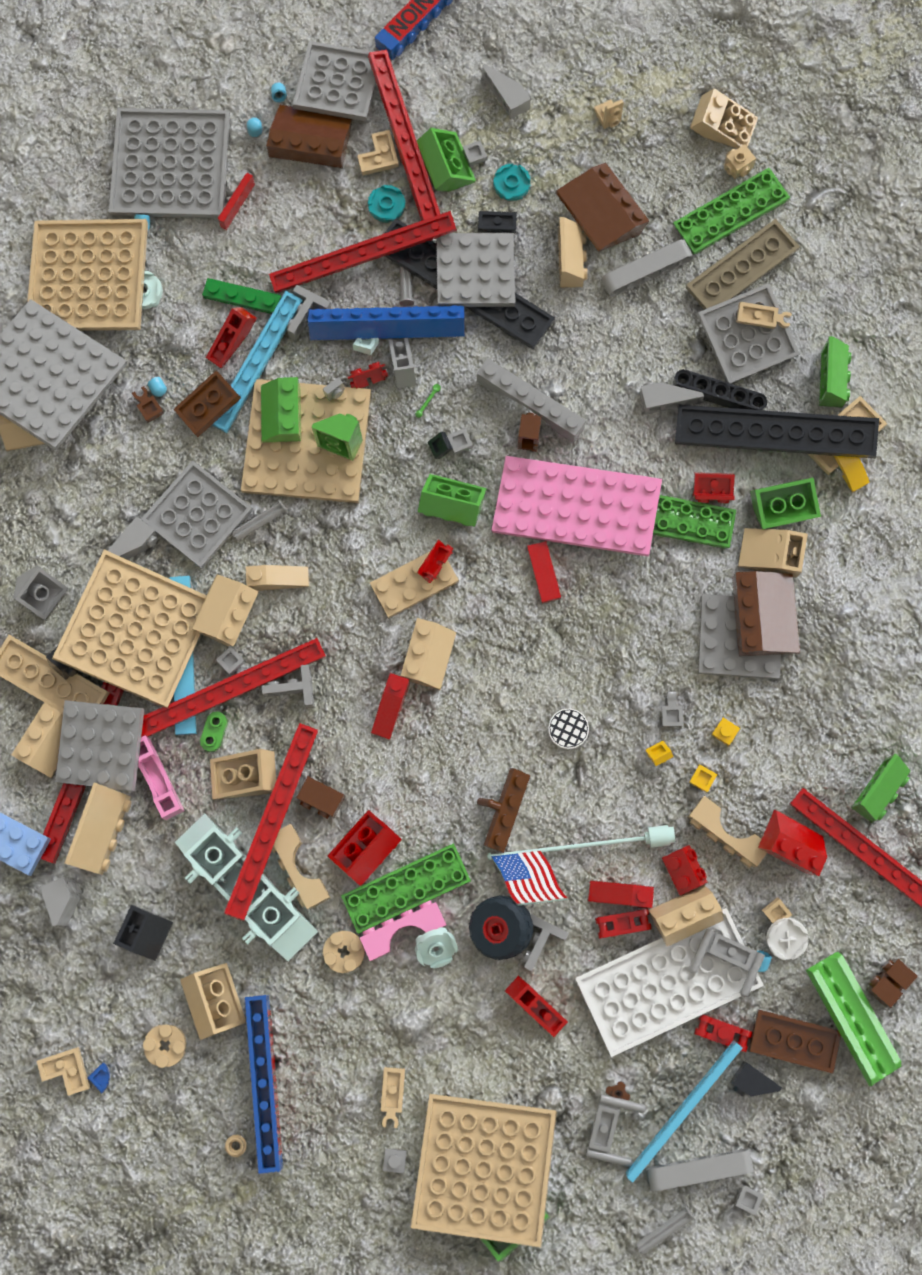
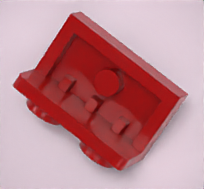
M694 472L693 497L701 503H708L710 500H717L718 503H729V500H735V474Z
M690 845L662 857L679 895H683L707 883L706 872L700 867L697 861V854Z

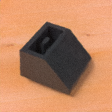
M131 905L113 944L156 961L174 922L139 906Z

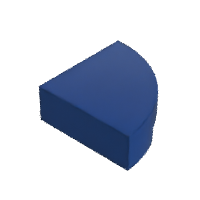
M105 1062L88 1077L90 1082L101 1093L107 1089L110 1081L109 1069Z

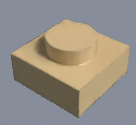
M778 897L762 909L772 924L779 919L792 916V913Z

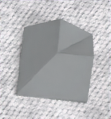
M37 565L17 578L13 598L45 620L68 588Z

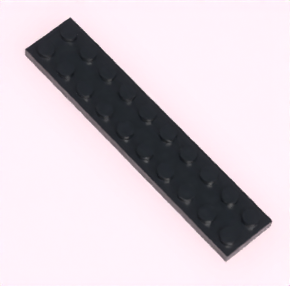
M395 218L385 233L408 225ZM430 240L385 256L437 289V243ZM515 293V307H466L532 350L535 349L555 321V317Z
M679 405L675 444L876 459L879 418Z

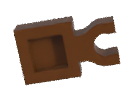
M143 386L141 387L144 392L142 396H137L135 391L132 395L136 401L140 402L136 406L146 422L149 423L163 415L164 412L154 396L149 397L147 389Z

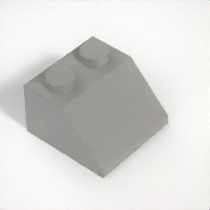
M63 877L40 886L52 926L64 928L68 926L80 901L79 894L81 889L77 881L74 882L73 879Z

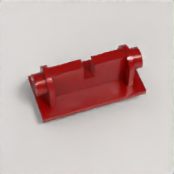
M378 361L369 364V369L362 371L361 368L350 371L351 375L347 376V379L352 378L353 380L349 382L351 388L357 389L369 386L367 381L369 377L372 384L386 380L385 378L389 377L387 370H382L385 364H380Z
M437 540L417 573L428 583L436 580L443 563L445 564L450 555L453 554V547Z

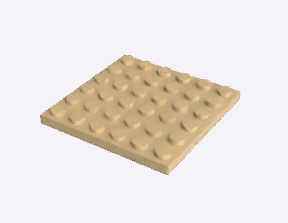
M146 219L35 221L28 301L30 299L79 331L140 330L148 221Z
M257 379L253 391L241 492L359 503L371 389L344 387L345 390H343L340 397L329 401L323 391V388L327 385L300 383L301 441L262 443L261 385L272 380ZM339 413L345 416L350 414L356 417L359 421L363 441L354 461L317 447L312 431L313 423Z
M103 550L52 659L159 706L168 708L201 634L191 628L207 595L107 550Z
M429 1094L411 1228L541 1247L557 1111Z

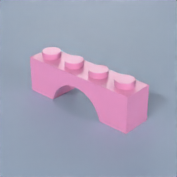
M146 735L141 737L138 767L149 785L153 801L161 818L168 820L185 810L151 739Z
M430 900L419 905L421 909L413 912L411 909L400 914L402 918L396 921L391 918L381 923L383 927L377 930L372 927L363 931L364 936L360 937V940L369 960L373 961L390 953L392 937L401 928L415 926L428 932L447 926L437 903L432 904Z

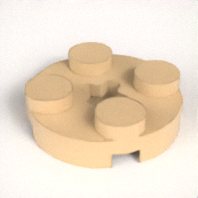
M350 931L333 933L326 940L323 947L324 961L330 969L339 973H348L358 968L365 957V949L358 935ZM344 946H347V950L350 951L349 956L345 955L344 958H341V953H339L338 950L339 948L342 949Z
M165 1024L158 1025L149 1031L143 1042L145 1056L150 1063L164 1068L174 1066L182 1060L186 1052L187 1042L181 1029ZM162 1040L170 1042L168 1046L169 1051L160 1049Z

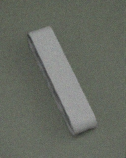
M681 239L607 273L601 278V281L609 296L614 297L688 263L694 256L686 241Z
M749 1149L734 1150L646 1168L651 1191L666 1190L754 1172Z

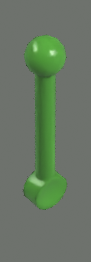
M439 384L433 385V391L420 410L415 412L417 418L422 417V412L435 393L441 390Z

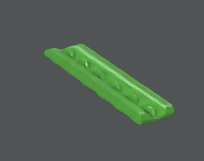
M767 168L673 222V225L686 241L692 253L697 254L784 204L790 199V196L772 170Z
M660 495L653 535L719 548H730L737 510Z
M453 843L341 895L359 934L467 884L471 880Z
M837 951L806 969L808 976L869 1087L900 1068L901 1060L843 955Z

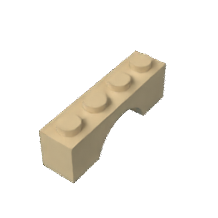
M702 797L687 817L691 820L689 823L698 830L700 828L707 832L706 836L712 841L722 843L724 845L723 849L729 854L734 855L735 853L741 858L740 862L748 868L751 866L753 868L757 867L767 854V852L758 848L761 838L754 834L748 838L739 839L727 834L720 823L721 808L707 797Z
M289 824L280 829L272 851L273 853H278L280 859L277 861L283 871L287 870L290 876L287 880L291 888L295 887L300 892L299 896H297L299 904L302 908L306 907V909L310 910L331 897L321 879L305 878L297 870L295 856L302 842L293 825Z

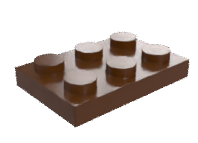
M216 370L173 410L190 430L199 437L238 402L241 397Z

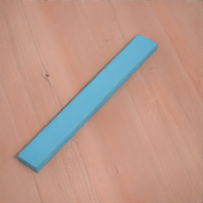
M285 291L231 384V387L241 399L214 422L212 426L225 433L229 431L254 388L256 380L259 379L287 331L289 321L294 319L299 304L303 303L301 298Z
M190 576L169 577L171 580L191 588ZM193 652L174 692V702L195 693ZM196 716L176 724L175 735L197 734Z
M732 1041L626 1171V1176L631 1182L635 1181L741 1051L742 1047L736 1041Z

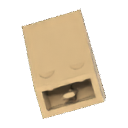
M714 88L701 96L690 129L704 138L728 146L740 148L745 144L748 147L758 117Z
M745 528L738 567L763 572L793 574V577L797 578L802 572L808 534L791 530Z

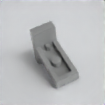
M296 285L293 293L301 298L303 303L299 304L295 318L291 319L287 325L289 337L297 340L308 322L309 310L332 309L330 301L299 285Z
M301 665L302 681L290 679L287 680V683L279 684L278 681L267 682V685L262 686V694L264 697L303 693L305 707L315 708L310 666Z
M531 914L533 926L541 929V933L536 932L531 942L535 945L531 952L527 950L522 960L525 963L524 968L529 971L533 970L549 934L563 941L566 940L569 934Z

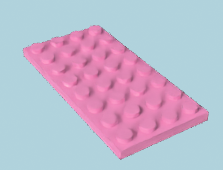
M506 456L492 533L649 557L662 479Z

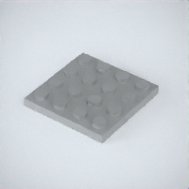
M309 41L293 101V109L367 121L376 86L375 77L368 59V54L371 51Z
M450 233L438 237V306L515 307L513 233Z
M769 283L697 313L727 383L732 384L800 355L789 328H782L778 324H776L775 329L736 323L738 304L740 302L779 308L778 314H782Z
M192 460L141 520L199 568L203 569L229 539L232 532L253 511V508Z
M702 594L698 674L779 680L781 654L739 657L734 596Z
M65 700L55 782L93 786V783H97L111 789L135 791L144 708Z

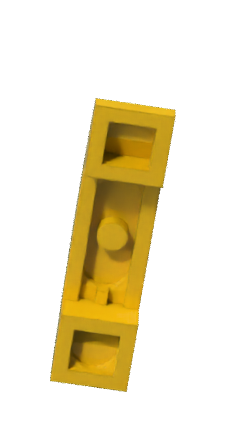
M834 456L844 473L842 477L851 492L870 483L859 457Z

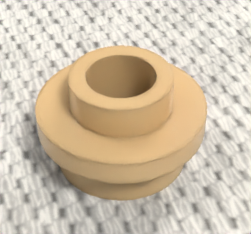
M232 1135L225 1143L226 1152L232 1157L241 1156L247 1148L246 1140L241 1135ZM234 1142H238L240 1144V1148L238 1150L233 1148Z

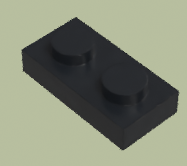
M479 211L478 232L516 233L517 212Z

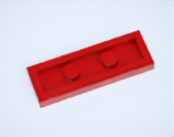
M249 173L244 175L220 213L218 221L221 228L228 229L255 186L253 175Z
M547 542L528 545L527 550L541 603L561 599Z

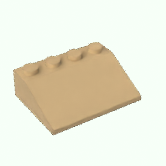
M93 783L65 864L103 875L104 871L108 870L110 865L109 856L111 851L114 852L117 846V834L122 831L125 821L123 817L125 812H128L131 807L132 801H130V796Z

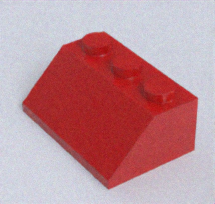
M368 810L327 857L358 885L362 886L402 839Z
M773 811L758 848L806 874L820 876L827 860L823 836L781 812Z

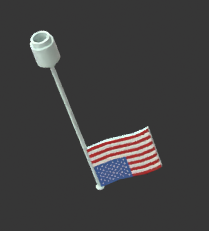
M668 825L648 827V832H644L642 837L496 854L489 852L487 858L493 860L498 867L508 893L517 906L568 900V898L560 889L551 865L542 852L645 840L646 844H650V848L664 847L675 843L674 828L668 827Z

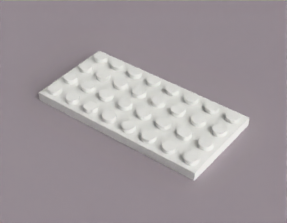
M727 908L722 909L724 921L707 929L744 945ZM704 929L668 947L663 939L660 938L580 975L575 980L610 1056L613 1057L741 997L740 992L749 971L706 952L696 974L691 973L689 969L706 931ZM757 974L750 992L764 986L759 974Z

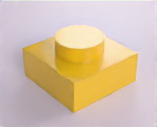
M723 717L711 735L729 746L740 728Z
M664 741L645 750L655 766L674 757Z
M699 764L689 783L707 793L718 774Z

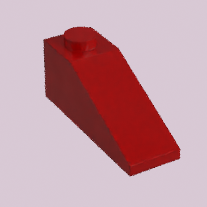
M232 308L206 358L218 367L223 368L248 336L257 317L243 308Z
M390 673L371 734L388 740L391 739L411 684L410 679Z
M590 880L588 901L651 909L654 887Z
M519 975L506 988L505 992L553 1037L568 1023L563 1016Z

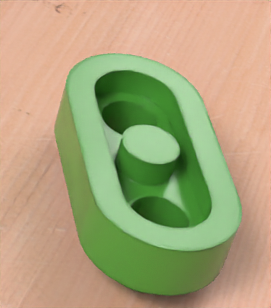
M213 712L207 717L200 738V744L208 752L217 751L222 744L228 725V720L223 713ZM216 718L220 719L218 725L213 724V720ZM208 738L214 739L212 744H207Z

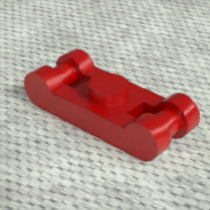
M648 909L595 918L600 931L598 932L599 939L652 930L651 923L648 922L647 917L649 915ZM635 917H639L641 925L635 926ZM606 922H612L614 930L608 931Z
M703 1014L699 1016L698 1020H700L698 1028L695 1029V1035L729 1046L733 1041L734 1034L737 1033L740 1034L738 1044L742 1047L741 1051L747 1052L748 1038H751L753 1032ZM708 1023L713 1025L711 1033L706 1032Z

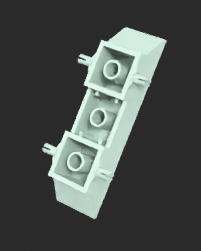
M203 814L175 842L193 867V870L184 878L191 884L199 875L205 877L229 901L246 859V855L234 843L242 832L236 827L227 836L206 814ZM262 874L245 918L251 930L242 939L249 944L256 936H259L289 961L318 931L291 902L300 892L293 887L290 892L283 895Z

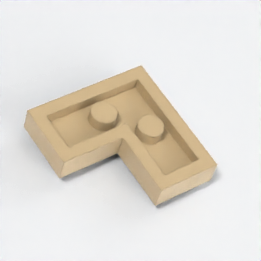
M390 130L371 134L375 151L357 155L362 176L399 167Z
M79 1047L37 1061L42 1082L62 1075L68 1096L90 1089Z

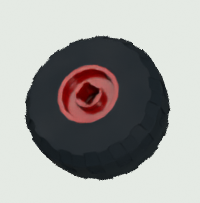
M493 896L479 903L472 912L469 923L470 937L476 949L484 956L494 960L510 959L520 954L529 945L533 935V921L528 909L524 905L517 906L510 896Z

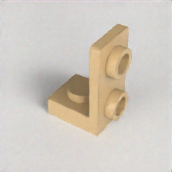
M622 99L614 103L612 100H608L594 107V112L604 129L614 127L621 122L624 105Z

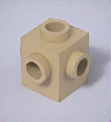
M745 144L737 150L732 149L726 155L725 171L732 175L734 179L740 176L744 177L754 167L756 157Z

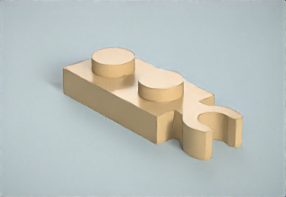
M740 302L738 304L736 323L775 329L776 324H778L782 328H788L790 323H785L783 317L790 318L792 314L790 312L778 314L779 308Z
M384 1067L380 1111L387 1113L382 1120L383 1127H386L388 1119L394 1120V1128L398 1127L399 1120L396 1112L402 1113L405 1068Z

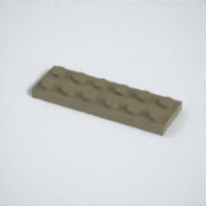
M774 219L686 285V289L705 310L738 296L797 252L800 246L782 225Z

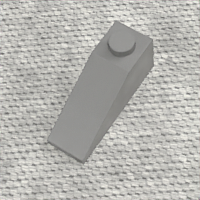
M482 65V77L510 119L530 109V101L532 99L528 90H524L521 84L490 66Z
M389 338L397 388L415 386L416 379L408 338Z
M647 382L641 386L639 392L644 415L675 409L679 405L702 403L704 397L702 392L661 382Z
M136 516L108 551L124 559H129L146 551L149 547L151 548L156 543L159 535Z

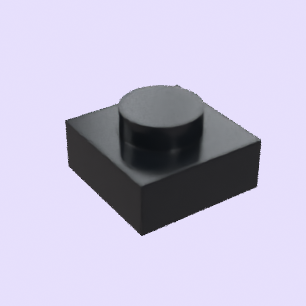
M439 432L428 441L435 459L442 458L453 449L446 432Z

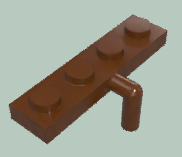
M510 768L499 802L487 798L477 799L479 806L495 809L483 846L498 852H505L531 775L515 768Z

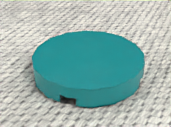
M506 164L501 166L495 173L493 187L496 194L504 200L517 201L528 194L530 189L531 177L529 172L521 165Z
M382 185L380 188L374 189L368 197L369 212L374 219L380 222H393L395 218L399 219L405 211L406 202L404 195L400 189L392 185Z

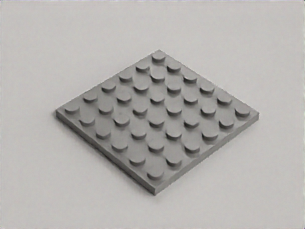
M117 108L109 202L110 216H134L139 214L149 215L150 217L218 218L225 205L230 111Z
M30 299L0 334V415L54 450H57L125 368L127 361Z

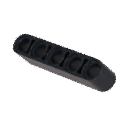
M685 369L677 371L673 380V386L702 392L704 401L727 408L765 410L768 403L767 397L762 393ZM683 378L687 383L681 384L678 379ZM702 384L706 389H698L696 385ZM721 390L724 395H717L715 391ZM734 396H740L743 401H736ZM753 402H759L762 407H755Z

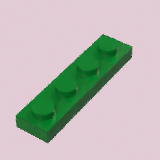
M207 278L202 294L205 299L268 314L274 312L282 298L279 294Z

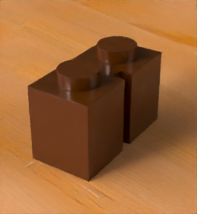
M535 413L521 415L518 449L537 452L541 416Z
M307 776L296 798L301 801L299 805L308 810L313 807L319 810L318 815L329 819L330 816L336 817L346 796Z
M900 959L887 960L882 966V973L879 976L875 975L868 983L870 987L867 991L886 1008H891L903 995L902 989L907 990L918 977Z

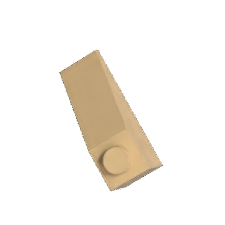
M281 565L246 566V584L256 591L309 587L308 567Z

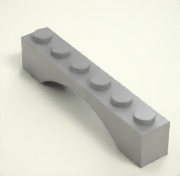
M489 358L486 359L478 370V383L492 392L499 393L518 402L533 413L541 416V419L549 424L558 434L572 443L576 441L585 428V419Z

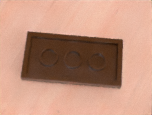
M758 1009L749 1052L833 1074L841 1034L839 1030Z

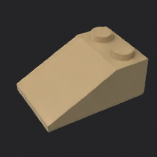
M256 749L210 759L213 800L272 793L276 783L274 751Z

